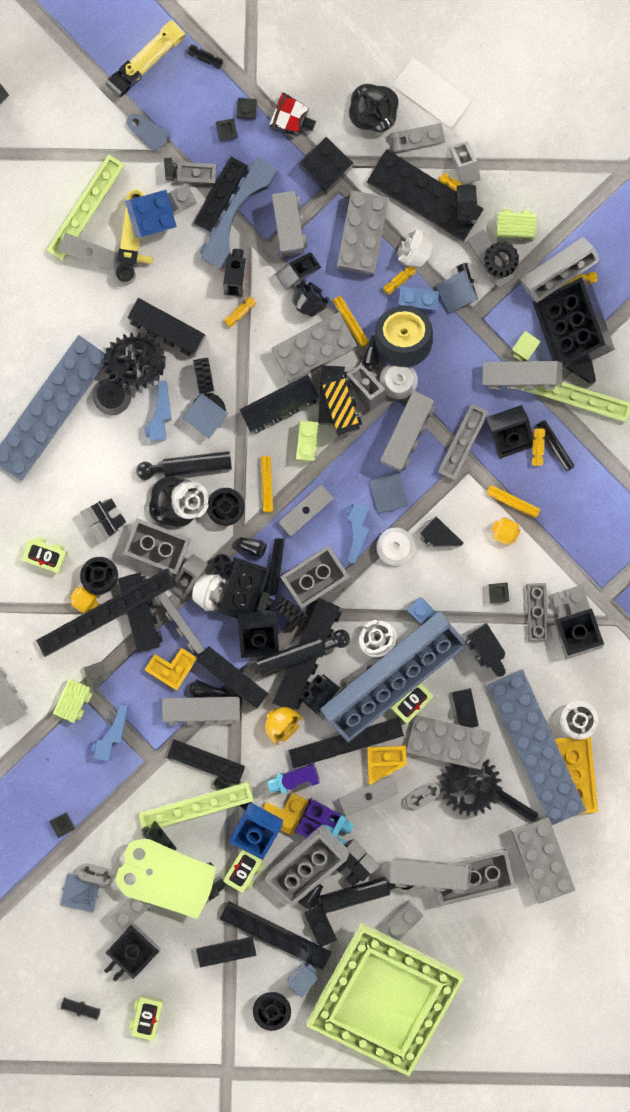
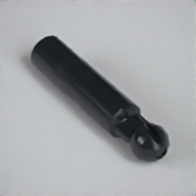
M230 451L166 458L158 465H152L150 462L143 461L138 464L136 473L140 479L148 480L154 474L160 473L165 477H176L232 470Z
M340 629L335 631L331 637L325 639L317 637L257 659L256 662L263 678L326 655L327 650L331 648H345L350 643V636L346 630Z
M382 877L320 895L324 912L327 914L389 896L393 889L409 890L414 885L396 887L395 883H390V880Z

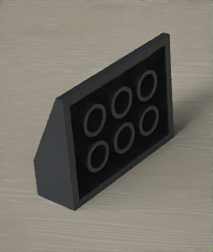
M580 277L555 290L539 302H532L552 360L561 362L562 369L599 358L615 350L592 283L585 278Z

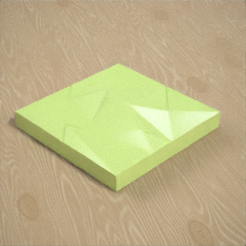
M361 922L307 1019V1027L410 1077L465 977L462 972Z

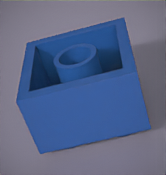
M161 190L125 201L135 238L177 227L167 190Z
M250 802L233 830L229 843L263 860L280 832L284 820Z

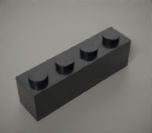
M139 297L127 317L131 321L129 324L133 327L146 329V333L153 338H157V336L163 338V343L172 348L174 345L181 348L180 352L188 357L191 354L196 356L206 338V334Z
M139 572L118 578L121 592L123 593L147 579L146 575L142 576V573ZM153 600L127 613L137 653L161 647L160 643L163 642L161 631L157 632L155 624H158L156 613H152L150 607L153 605Z
M208 646L197 660L198 663L256 709L269 695L267 691L211 646Z

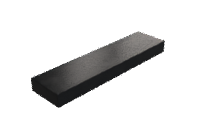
M232 156L230 157L194 224L211 233L248 165Z
M176 739L173 740L167 756L237 784L240 783L246 767Z

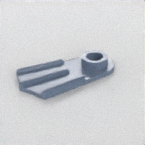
M132 114L128 117L127 125L129 129L151 149L156 151L158 148L166 145L169 133L167 130L139 114ZM135 119L138 120L139 125L134 126L132 124V121Z

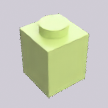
M525 331L511 350L513 353L512 357L517 361H528L541 341Z

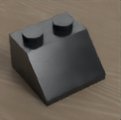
M522 405L486 417L489 432L499 459L533 447L534 438L529 418Z
M592 608L555 620L559 641L566 660L603 648L604 641Z

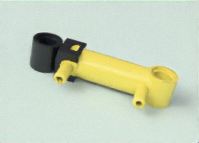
M173 20L169 21L160 30L159 34L130 61L127 60L118 69L119 71L112 74L105 85L118 98H121L142 79V75L172 47L177 46L185 38L186 33Z
M132 190L127 194L126 200L133 199L136 196H143L144 193L140 190ZM127 207L117 258L119 266L116 269V277L124 285L134 282L136 272L133 267H137L138 262L153 263L152 256L139 255L141 237L135 238ZM123 270H130L131 275L128 278L124 279L121 277Z

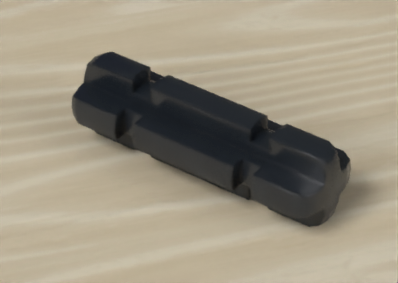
M193 44L189 46L188 55L196 56V59L209 65L212 64L217 69L222 67V58L214 57L213 54L201 48L199 50Z

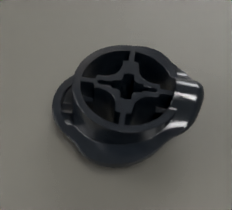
M373 84L358 86L352 93L349 108V118L352 124L362 130H372L375 132L389 130L395 124L397 118L398 97L392 89L386 86H376ZM368 93H377L383 96V98L375 100ZM363 97L366 109L360 114L359 101ZM387 102L389 110L385 119L381 108ZM371 104L373 106L377 105L378 108L376 109V111L370 110ZM374 116L376 120H379V123H371L364 118Z
M164 477L158 480L151 492V501L149 503L151 518L159 524L183 527L190 524L194 518L170 517L164 514V512L173 509V506H168L172 496V491L168 487H176L181 483L191 481L174 477ZM163 491L167 498V503L160 508L158 499Z

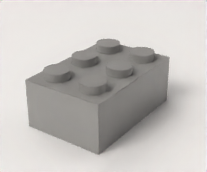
M295 191L272 194L281 257L304 254V248H307L306 234L301 233V230L304 229L303 215L298 214V211L301 210L300 197L295 195Z
M136 518L123 554L163 570L169 568L171 573L178 575L192 539Z
M329 545L281 576V579L301 609L350 578Z

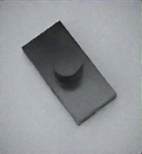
M471 688L452 692L459 725L470 728L479 726Z
M322 904L304 912L319 946L323 947L337 940Z

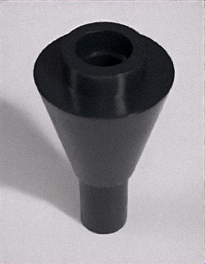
M371 335L369 347L361 361V364L368 371H375V369L379 368L375 335Z
M196 679L195 682H191L190 693L193 694V698L213 695L225 697L226 689L214 688V686Z

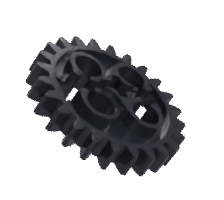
M132 332L130 337L123 334L122 340L116 337V343L110 342V347L106 348V354H104L105 373L109 374V379L115 378V385L121 382V388L129 385V390L135 386L138 391L141 385L147 389V383L153 386L154 380L159 381L160 375L164 374V369L166 368V356H164V349H160V343L155 344L154 338L149 341L148 335L141 338V333H138L137 337H134ZM131 343H133L132 352L134 359H132L130 350H128V355L126 356V347H129ZM136 363H138V370L140 371V373L142 372V367H143V366H145V365L151 366V367H144L143 376H141V377L137 380V366H136Z
M489 759L483 763L485 773L492 776L484 777V781L490 785L489 789L485 792L480 790V784L482 783L480 780L474 783L478 779L476 775L474 777L468 776L469 767L452 763V768L445 767L448 773L441 774L446 779L440 781V784L445 785L440 791L446 792L442 797L444 800L449 799L446 805L451 806L453 804L452 810L454 812L459 808L460 815L466 811L467 817H470L471 812L476 817L478 816V811L485 814L484 808L486 807L492 810L490 804H497L494 798L501 797L497 790L503 789L501 786H498L502 779L496 778L500 772H493L496 766L491 765L489 767ZM477 770L479 774H482V770ZM455 780H462L463 784L460 788L462 791L468 788L469 785L467 783L469 781L474 783L475 788L473 790L468 788L464 792L466 796L468 794L475 796L473 803L467 804L465 798L461 797L458 804L457 797L450 795L459 792L453 788Z

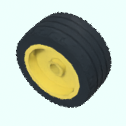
M398 306L383 313L375 329V344L379 355L383 360L397 367H410L425 360L433 344V329L428 316L421 310L411 306Z

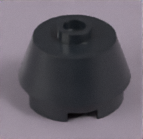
M303 279L300 284H296L291 301L300 313L314 317L327 308L330 298L327 296L324 298L319 287L312 282H309L307 285Z
M105 378L95 387L93 400L98 410L102 413L118 415L128 408L131 402V391L128 385L121 388V382L115 385V378L111 380Z
M232 488L217 489L208 498V516L218 525H233L244 514V500L240 493Z
M93 557L82 566L80 580L83 587L90 593L105 594L115 587L118 581V570L110 559L106 557Z
M265 993L254 1003V1020L265 1030H279L290 1020L291 1005L287 998L280 993Z

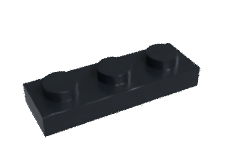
M253 936L196 948L200 968L257 956Z

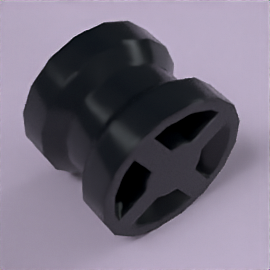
M219 554L213 559L212 565L217 572L226 573L230 570L232 561L227 555Z

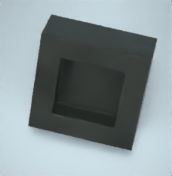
M238 98L237 118L256 119L257 99Z
M234 118L216 122L219 142L238 138Z
M172 157L164 158L166 181L174 180V174H177V165L173 163Z
M508 582L488 584L490 603L510 601Z
M262 593L258 611L270 610L273 601L270 598L271 594Z
M68 812L49 821L58 838L76 829Z

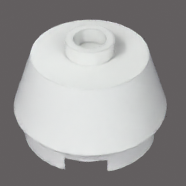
M411 229L408 232L409 238L405 242L402 241L399 246L397 255L400 257L398 260L403 265L421 267L430 258L433 243L421 230Z
M388 364L380 374V384L385 388V394L390 398L405 399L412 394L413 390L415 391L418 377L412 366L397 367Z
M198 482L181 483L172 492V506L178 516L192 519L200 517L206 512L208 508V493L202 484Z
M395 527L385 530L379 536L376 548L382 561L389 565L399 566L411 559L415 544L412 536L406 530Z
M201 575L193 587V601L205 611L216 610L226 579L221 578L220 575Z
M373 620L364 625V629L359 636V644L362 651L372 657H384L395 647L397 638L395 629L384 621Z
M575 701L564 708L560 723L563 731L569 737L580 740L586 739L595 733L599 724V717L596 709L591 704L584 701Z

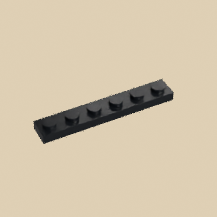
M399 717L368 726L350 742H347L340 734L289 749L288 751L293 768H298L404 736Z
M230 901L227 902L221 914L220 920L322 970L332 954V951Z

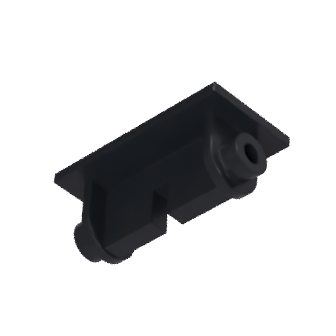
M153 821L150 828L145 826L141 830L142 836L146 839L176 851L177 847L156 821Z

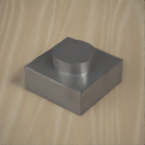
M102 661L83 667L89 686L108 680Z

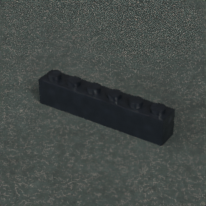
M319 598L299 644L317 637L322 639L331 637L334 629L331 628L333 622L338 623L342 614L339 611L340 607ZM317 658L287 669L274 697L273 704L282 708L299 710L302 703L300 699L301 693L309 688L311 682L307 680L310 674L314 675L317 670Z

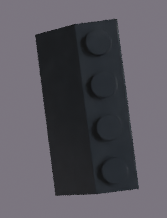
M307 374L239 410L250 433L255 432V434H258L266 429V425L270 423L275 425L283 421V416L287 414L293 416L300 412L299 408L305 405L308 408L316 404L319 396Z

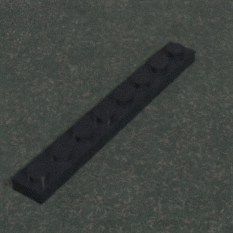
M166 568L40 637L36 641L44 657H47L177 586V583L169 568Z

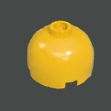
M280 707L277 710L272 709L266 716L268 719L265 723V731L275 745H281L279 741L283 740L286 742L298 730L300 726L297 723L299 720L302 722L303 717L291 708Z

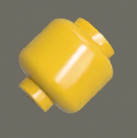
M506 517L501 518L499 522L495 521L491 529L494 532V540L505 545L515 544L521 530L518 529V523Z
M78 586L69 598L71 599V605L83 614L99 605V602H97L98 594L90 593L83 586L81 588Z

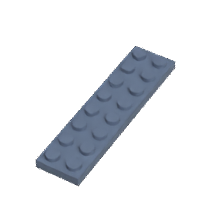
M80 335L77 336L0 444V467L20 481L24 480L103 369L105 353Z
M524 669L488 684L551 825L585 812L586 807Z

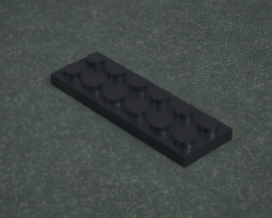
M386 149L366 182L462 242L465 241L475 225L457 224L456 191ZM477 205V220L484 210L479 205Z

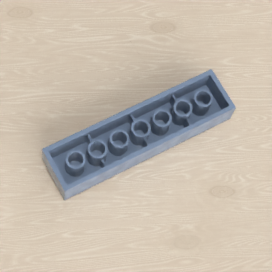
M439 611L320 708L329 723L347 742H350L468 644Z

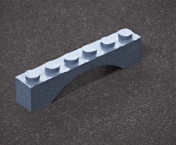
M258 157L255 162L252 160L248 166L247 171L249 173L247 177H242L238 184L240 189L237 194L233 193L228 202L230 204L228 210H223L219 217L221 222L218 227L212 229L209 235L211 237L209 243H205L200 250V254H202L201 260L221 271L226 264L227 256L231 255L229 246L230 230L237 212L251 197L269 189L278 173L276 167Z

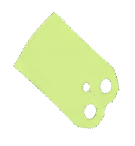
M149 839L130 842L123 855L125 863L118 869L115 882L119 889L130 898L198 919L210 895L216 867L188 857ZM136 848L144 849V859L136 860L133 857V852ZM149 868L153 870V874L150 876L145 871ZM127 873H133L136 876V882L133 885H127L124 882V876Z

